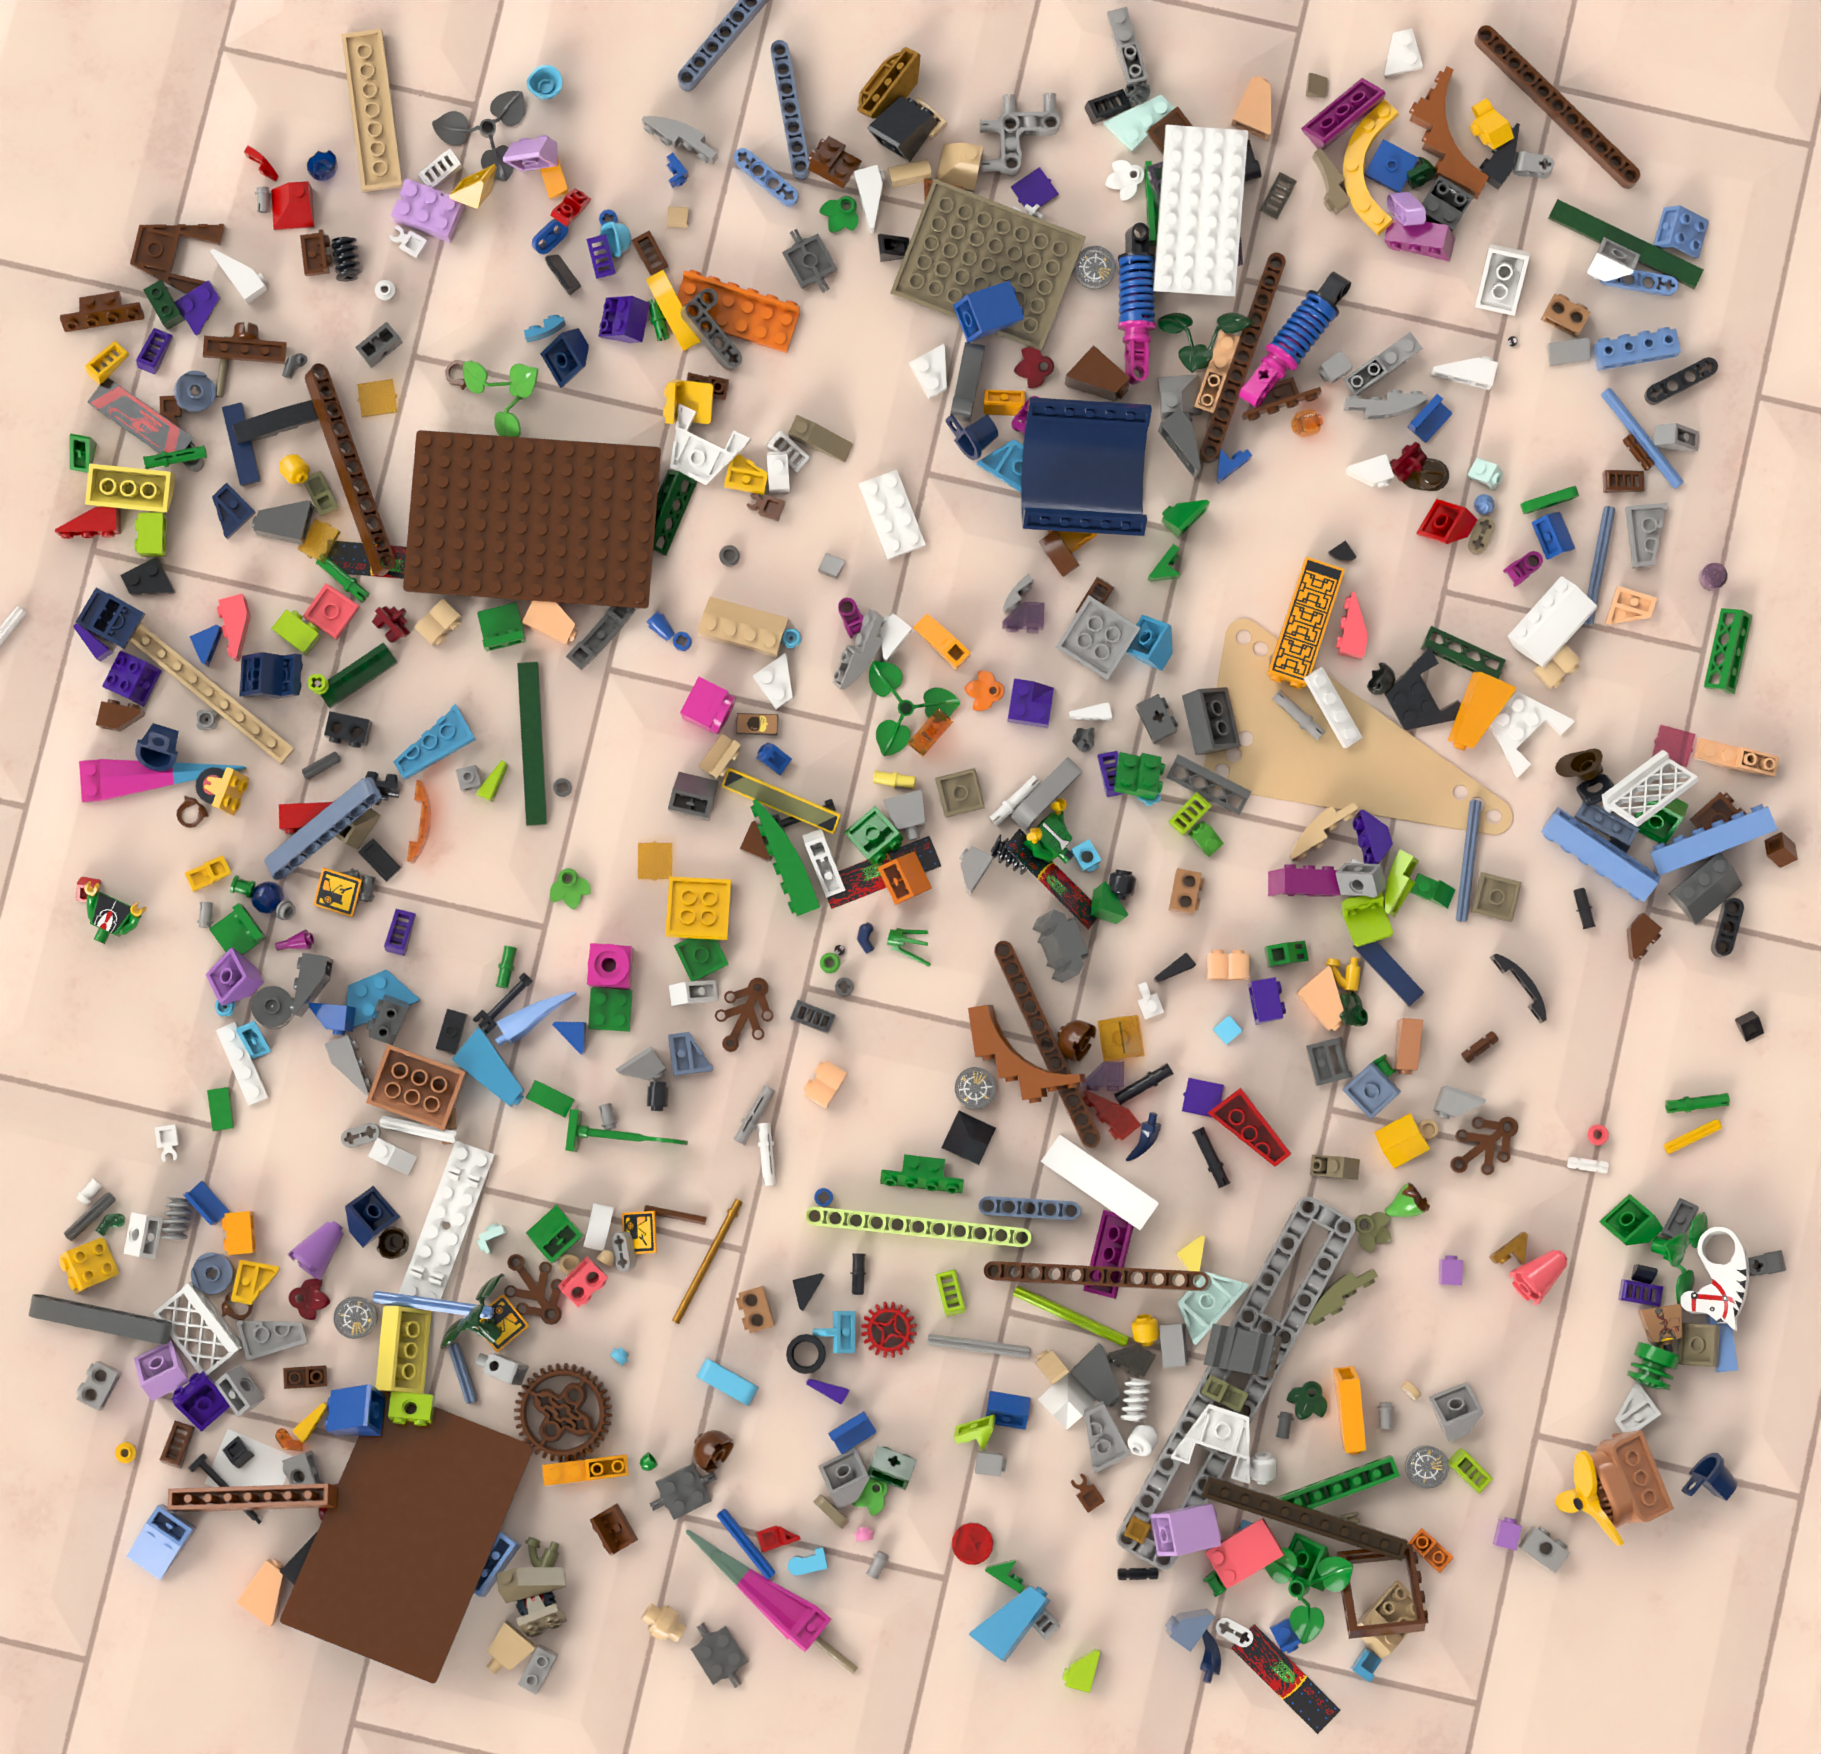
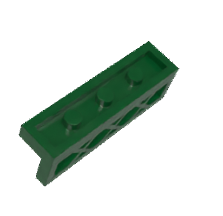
M668 470L658 492L653 550L664 556L668 553L697 484L696 480L680 471ZM683 480L689 482L685 492L681 490ZM679 499L680 507L674 511L673 503ZM671 517L672 526L666 530L665 522ZM663 536L665 542L661 549L656 544L659 537Z
M1433 626L1430 627L1421 646L1422 650L1430 647L1435 656L1472 673L1483 672L1499 679L1506 661ZM1432 633L1440 635L1443 643L1438 644L1430 640ZM1453 642L1459 644L1462 652L1458 653L1449 649L1448 644ZM1471 651L1477 652L1480 661L1467 657L1466 653ZM1492 659L1499 662L1497 670L1487 666L1485 661Z
M383 642L328 679L329 688L326 693L321 694V697L327 706L332 708L398 662Z

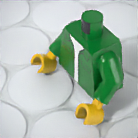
M1057 799L1056 802H1052L1050 805L1051 809L1055 812L1044 818L1036 828H1031V833L1027 835V839L1023 844L1032 851L1033 856L1050 863L1056 857H1059L1066 864L1074 856L1066 848L1072 840V836L1064 823L1063 811L1067 807L1066 800Z

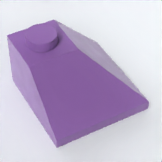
M232 947L206 973V977L221 1005L252 996L264 983L257 967Z

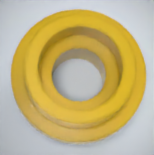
M123 1442L116 1447L115 1457L121 1463H130L136 1457V1448L129 1442ZM123 1449L128 1450L129 1454L127 1457L122 1455Z

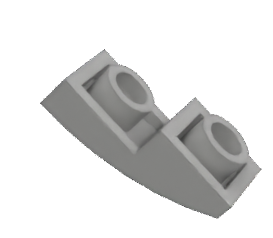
M1029 574L1019 581L1008 595L1002 610L1004 614L1008 611L1010 613L1016 611L1020 607L1019 603L1022 601L1019 593L1024 595L1032 589L1033 579Z

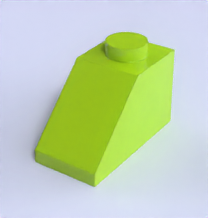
M1093 1649L1071 1662L1069 1669H1064L1062 1680L1065 1681V1687L1090 1693L1100 1655L1099 1649Z

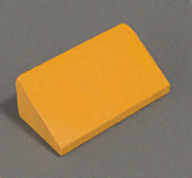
M558 156V166L540 169L549 199L569 193Z
M984 390L985 415L1016 416L1025 404V391Z

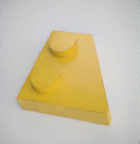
M738 454L728 465L724 487L764 495L768 473L762 468L756 467L751 460L745 459Z
M239 1260L231 1301L252 1305L278 1274L280 1267Z

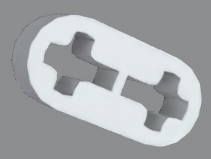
M1226 1617L1220 1618L1216 1622L1215 1628L1217 1633L1225 1639L1241 1647H1247L1252 1643L1253 1634L1248 1628ZM1226 1621L1229 1622L1228 1626L1234 1630L1233 1633L1229 1631L1222 1633L1219 1624H1224ZM1236 1631L1241 1634L1247 1632L1249 1641L1240 1643V1638L1235 1635Z

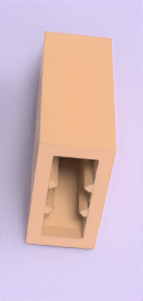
M1252 76L1231 125L1247 130L1248 133L1268 141L1271 134V84L1263 77Z
M532 601L522 621L525 627L568 646L570 642L575 641L578 634L575 623L556 602Z
M1327 966L1301 988L1296 995L1327 1031L1331 1029L1336 1031L1344 1024L1339 1017L1344 1009L1332 969Z
M271 1559L266 1560L236 1601L269 1627L273 1626L276 1622L285 1576L279 1572L284 1565L276 1559H273V1561Z

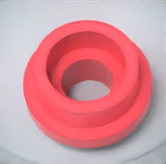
M1593 1125L1588 1130L1587 1136L1592 1144L1602 1145L1608 1140L1609 1133L1604 1126ZM1596 1131H1599L1601 1133V1137L1599 1139H1596L1594 1137V1133Z

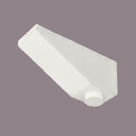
M878 165L854 171V178L870 234L875 232L883 182H886L883 170L879 171Z
M215 249L210 250L247 304L268 291L265 287L267 281L261 273L256 274L252 268Z
M1482 356V358L1478 357L1435 366L1430 375L1490 390L1493 385L1498 362L1493 361V358Z
M818 829L803 835L806 849L826 898L845 891L823 830Z

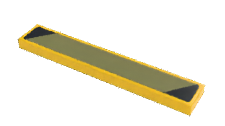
M731 767L728 768L721 786L751 800L757 799L763 805L831 834H835L842 816L840 813Z

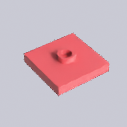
M325 583L303 617L337 640L360 606Z

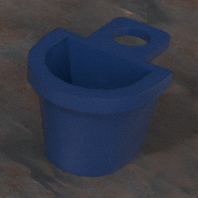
M952 414L945 420L956 436L955 443L964 455L971 460L980 458L982 451L999 435L996 425L988 414L964 430Z
M152 723L142 740L138 739L135 755L138 761L143 766L155 771H165L172 768L178 755V751L175 750L179 731Z
M1711 1453L1703 1457L1689 1472L1692 1477L1681 1491L1688 1496H1692L1703 1485L1714 1496L1727 1501L1736 1490L1737 1481L1724 1465V1459L1718 1453ZM1696 1482L1695 1486L1689 1490L1690 1486Z

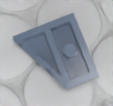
M689 1032L668 1035L673 1076L713 1071L712 1065L703 1055L704 1053L697 1046Z

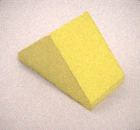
M1205 1236L1197 1237L1176 1253L1188 1271H1200Z

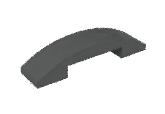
M611 606L607 610V614L581 642L579 641L566 655V658L580 670L584 669L617 635L636 609Z

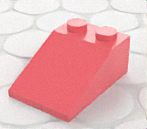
M1264 1518L1222 1539L1221 1546L1209 1548L1205 1552L1226 1589L1285 1555Z

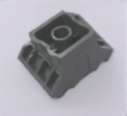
M1055 909L1037 918L1033 930L1041 933L1037 943L1041 944L1047 958L1046 966L1055 969L1052 979L1063 983L1079 975L1084 964L1083 959L1088 958L1089 952L1076 919L1073 917L1067 920L1064 913Z
M1213 1323L1204 1365L1273 1379L1282 1337Z

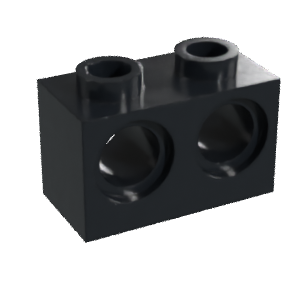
M329 711L324 736L329 738V742L341 744V741L349 742L351 747L361 748V745L367 746L372 722L369 719ZM336 724H342V731L337 734L333 733V727ZM356 728H362V735L358 738L353 737V731Z

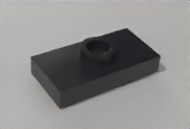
M447 1009L436 1049L453 1054L457 1053L468 1014Z

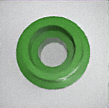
M826 953L820 959V967L826 973H835L840 967V959L834 953ZM828 960L834 961V965L832 967H828L826 965V962Z

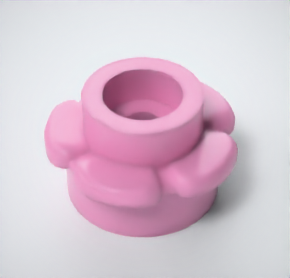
M870 1527L857 1528L858 1532L854 1533L856 1541L873 1540V1533L875 1532L870 1531Z

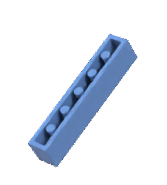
M1763 804L1751 808L1752 812L1745 815L1743 812H1739L1731 816L1732 820L1724 822L1722 819L1712 823V828L1704 830V827L1693 830V835L1685 838L1684 835L1673 838V843L1665 845L1663 842L1653 846V851H1650L1659 876L1778 830L1769 807H1763Z
M1559 807L1556 808L1543 826L1541 832L1547 840L1555 841L1561 845L1565 852L1577 856L1581 863L1589 864L1595 868V871L1600 876H1606L1611 879L1615 886L1627 890L1634 899L1645 902L1658 885L1660 880L1658 874Z

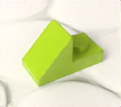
M995 1415L957 1425L954 1433L956 1443H968L977 1439L982 1451H984L994 1429Z

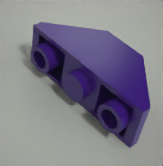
M1360 810L1353 819V828L1356 830L1358 845L1363 853L1364 864H1379L1393 845L1388 826L1367 811Z

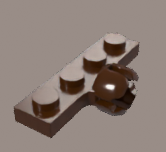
M239 322L234 326V335L232 337L204 336L203 357L285 364L287 342L260 340L256 324L248 322V332L245 333L244 322Z

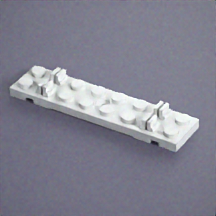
M459 1141L454 1143L399 1294L442 1300L444 1290L448 1284L495 1154ZM449 1222L451 1225L450 1229L445 1230L443 1224Z

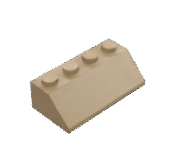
M710 596L702 615L698 634L701 637L778 658L783 634L789 618Z

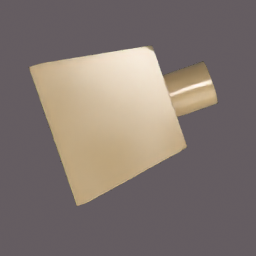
M506 1621L487 1651L493 1659L486 1667L494 1674H497L502 1666L510 1671L528 1656L537 1645L509 1621Z

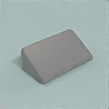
M1589 337L1549 343L1547 345L1550 366L1590 361Z

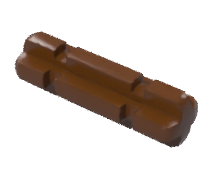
M1633 434L1623 439V443L1626 447H1630L1629 450L1638 462L1642 463L1641 466L1644 470L1647 471L1655 465L1651 457H1647L1648 454L1640 443L1636 442Z
M1490 1031L1485 1035L1486 1038L1482 1037L1470 1046V1050L1466 1049L1462 1052L1461 1056L1464 1061L1470 1063L1475 1059L1474 1056L1478 1057L1490 1048V1044L1494 1045L1498 1042L1499 1038L1497 1035Z

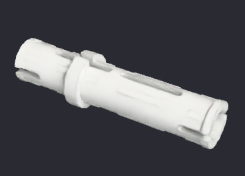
M1032 775L1007 801L1001 803L1002 806L989 816V819L993 821L999 816L994 822L998 827L1041 784L1040 781H1037L1032 786V783L1038 778Z
M771 1123L758 1124V1147H760L763 1186L776 1185L773 1157L774 1141H772Z

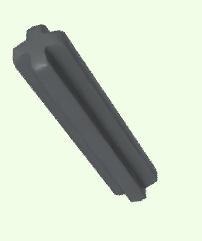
M109 1192L106 1193L64 1232L65 1237L73 1241L116 1201L115 1197Z

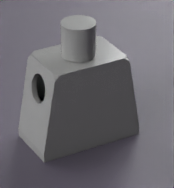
M922 790L884 799V805L895 828L899 832L906 830L908 841L919 839L918 826L925 825Z
M480 1353L476 1360V1365L484 1368V1374L512 1385H522L529 1367L526 1364L495 1353H490L489 1356Z

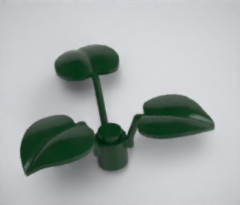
M1170 313L1157 320L1159 328L1166 333L1177 334L1183 330L1187 333L1190 346L1181 348L1178 356L1182 364L1191 373L1197 369L1208 367L1209 361L1213 358V345L1221 329L1224 333H1236L1253 324L1251 319L1238 313H1225L1217 318L1218 326L1215 329L1209 348H1207L1203 344H1198L1194 347L1188 328L1193 324L1190 316L1184 313Z
M503 1273L491 1278L481 1287L475 1298L480 1304L475 1306L467 1316L457 1320L449 1327L440 1345L441 1349L450 1344L464 1330H471L479 1336H483L491 1344L501 1336L502 1330L494 1324L495 1319H484L480 1322L479 1317L485 1306V1298L494 1290L499 1279L505 1276Z

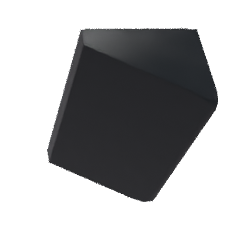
M548 255L545 257L546 264L568 294L571 295L581 287V284L560 255Z

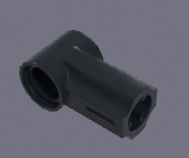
M1247 140L1244 182L1262 177L1258 160H1255L1250 140Z

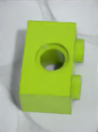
M391 1391L388 1417L396 1424H406V1421L414 1422V1425L426 1426L427 1423H432L435 1397L428 1394ZM409 1405H416L417 1410L413 1414H407V1407Z

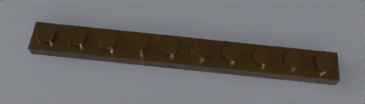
M1209 1475L1201 1494L1202 1497L1402 1561L1408 1543L1407 1539Z

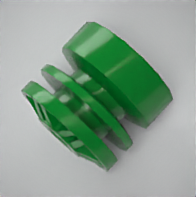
M1638 1342L1634 1355L1642 1359L1641 1364L1631 1362L1630 1366L1639 1369V1371L1636 1373L1628 1370L1627 1376L1633 1378L1637 1383L1654 1389L1670 1390L1671 1385L1662 1382L1663 1378L1673 1380L1674 1377L1665 1371L1666 1368L1677 1369L1681 1356L1646 1343Z

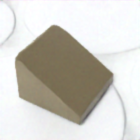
M1309 73L1306 96L1326 98L1328 78Z

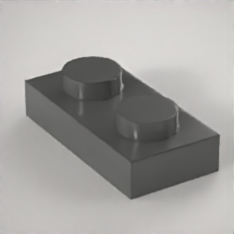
M1679 1198L1661 1235L1672 1239L1679 1234H1686L1699 1210V1206Z

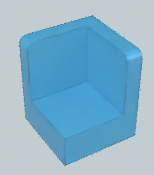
M1364 1647L1351 1669L1368 1682H1371L1375 1676L1373 1673L1382 1660Z

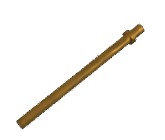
M735 1199L731 1208L726 1211L728 1214L672 1319L673 1322L677 1324L681 1322L735 1217H738L742 1201Z

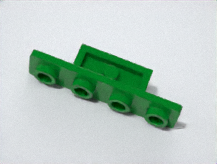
M904 1154L902 1172L881 1170L880 1184L903 1186L909 1189L920 1188L927 1189L928 1191H945L955 1194L963 1192L964 1179L943 1177L945 1159Z

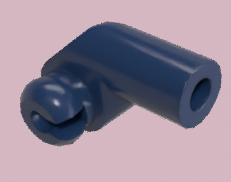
M869 922L859 927L857 941L866 954L875 949L869 941L870 933L874 930L873 925Z

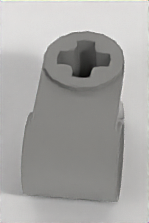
M1518 151L1516 152L1513 173L1524 177L1547 178L1552 172L1554 161L1548 155ZM1542 164H1545L1546 170L1542 169Z

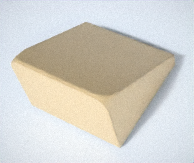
M668 207L667 227L688 228L689 207Z

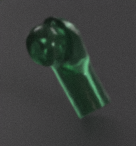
M119 1213L107 1214L95 1231L104 1236L110 1227H122L125 1224V1217Z

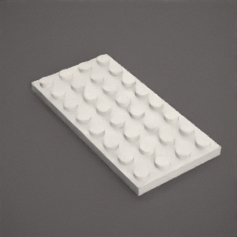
M1166 125L1153 291L1235 296L1248 139L1247 130Z

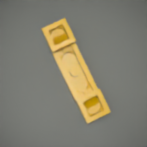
M664 270L648 277L646 281L682 350L685 351L700 343V339L681 317L680 312L683 306Z

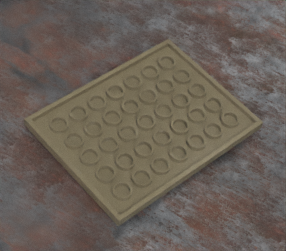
M934 179L890 294L958 320L953 305L963 297L1010 280L1011 285L1016 290L1018 303L1023 308L1024 319L1018 324L994 334L1025 346L1036 348L1042 352L1086 236Z

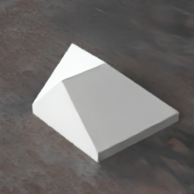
M1069 1372L1037 1399L1066 1429L1071 1427L1085 1414V1409L1091 1407L1097 1401Z

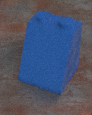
M1010 280L967 294L953 305L968 343L1016 325L1024 319L1023 308L1018 303L1016 290L1011 285Z
M371 1384L331 1390V1395L327 1401L329 1414L325 1421L327 1432L333 1436H382L386 1395Z

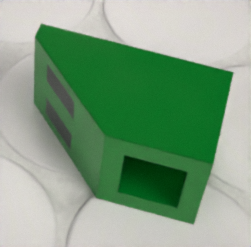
M1305 941L1280 943L1264 948L1268 968L1309 961Z

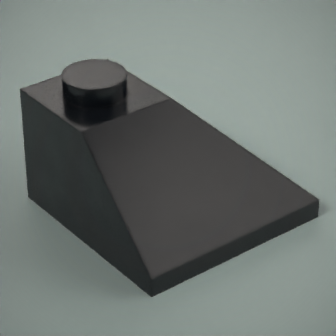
M958 1111L941 1148L979 1166L996 1128L964 1112Z

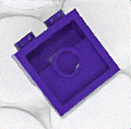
M204 1371L200 1374H193L189 1379L190 1383L184 1388H177L173 1393L174 1397L171 1398L174 1406L201 1432L230 1407L215 1386V1382Z

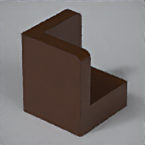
M1783 832L1764 840L1767 857L1778 867H1784L1798 860L1795 843Z

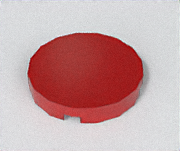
M970 1522L963 1524L955 1531L952 1537V1549L959 1561L968 1565H977L989 1558L993 1550V1539L985 1526Z

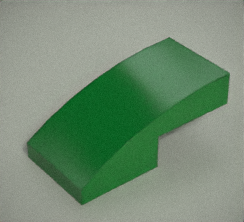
M534 1080L526 1096V1099L564 1118L574 1101L573 1098L537 1080Z

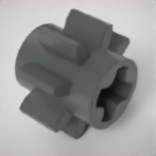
M1146 80L1126 85L1125 92L1130 102L1135 104L1138 102L1143 103V101L1149 98L1150 85L1146 84Z

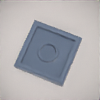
M1373 1062L1342 1089L1370 1119H1373L1401 1093V1090Z

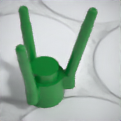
M890 929L887 945L892 946V950L898 951L926 966L931 965L924 959L900 947H904L905 942L928 946V942L906 938L905 935L928 934L927 930Z

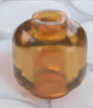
M1313 409L1297 412L1291 420L1293 432L1302 438L1318 434L1323 425L1322 416Z

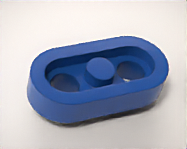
M556 219L551 220L533 237V249L539 254L549 253L567 236L568 226L566 227Z

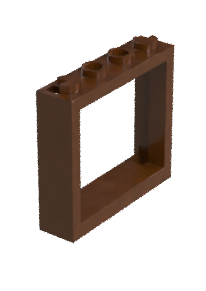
M1407 1544L1402 1559H1406L1416 1620L1357 1626L1351 1583L1349 1582L1348 1586L1341 1591L1349 1639L1425 1631V1625L1429 1623L1428 1612L1423 1609L1422 1603H1425L1424 1590L1420 1591L1419 1584L1422 1583L1421 1572L1416 1569L1418 1555L1416 1552H1413L1412 1544ZM1366 1549L1339 1551L1336 1555L1337 1557L1345 1558L1352 1564L1397 1560Z

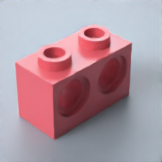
M586 1256L558 1287L579 1308L591 1299V1295L596 1290L601 1289L605 1285L608 1277L603 1270ZM596 1272V1276L593 1279H587L589 1273ZM581 1287V1291L578 1294H572L574 1288Z

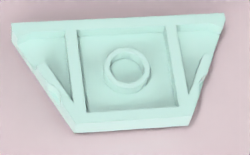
M1204 1272L1211 1277V1287L1203 1292L1187 1291L1177 1302L1194 1345H1197L1212 1328V1324H1215L1249 1287L1247 1283ZM1201 1276L1196 1281L1198 1287L1204 1286L1206 1282L1204 1276Z

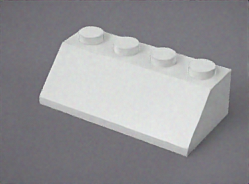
M1561 576L1507 637L1514 649L1544 668L1598 607L1575 584Z

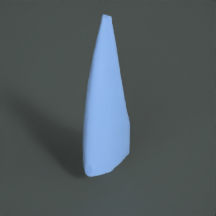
M576 992L541 1000L496 1022L503 1035L496 1038L495 1041L499 1046L507 1041L510 1045L527 1035L553 1010L575 996Z

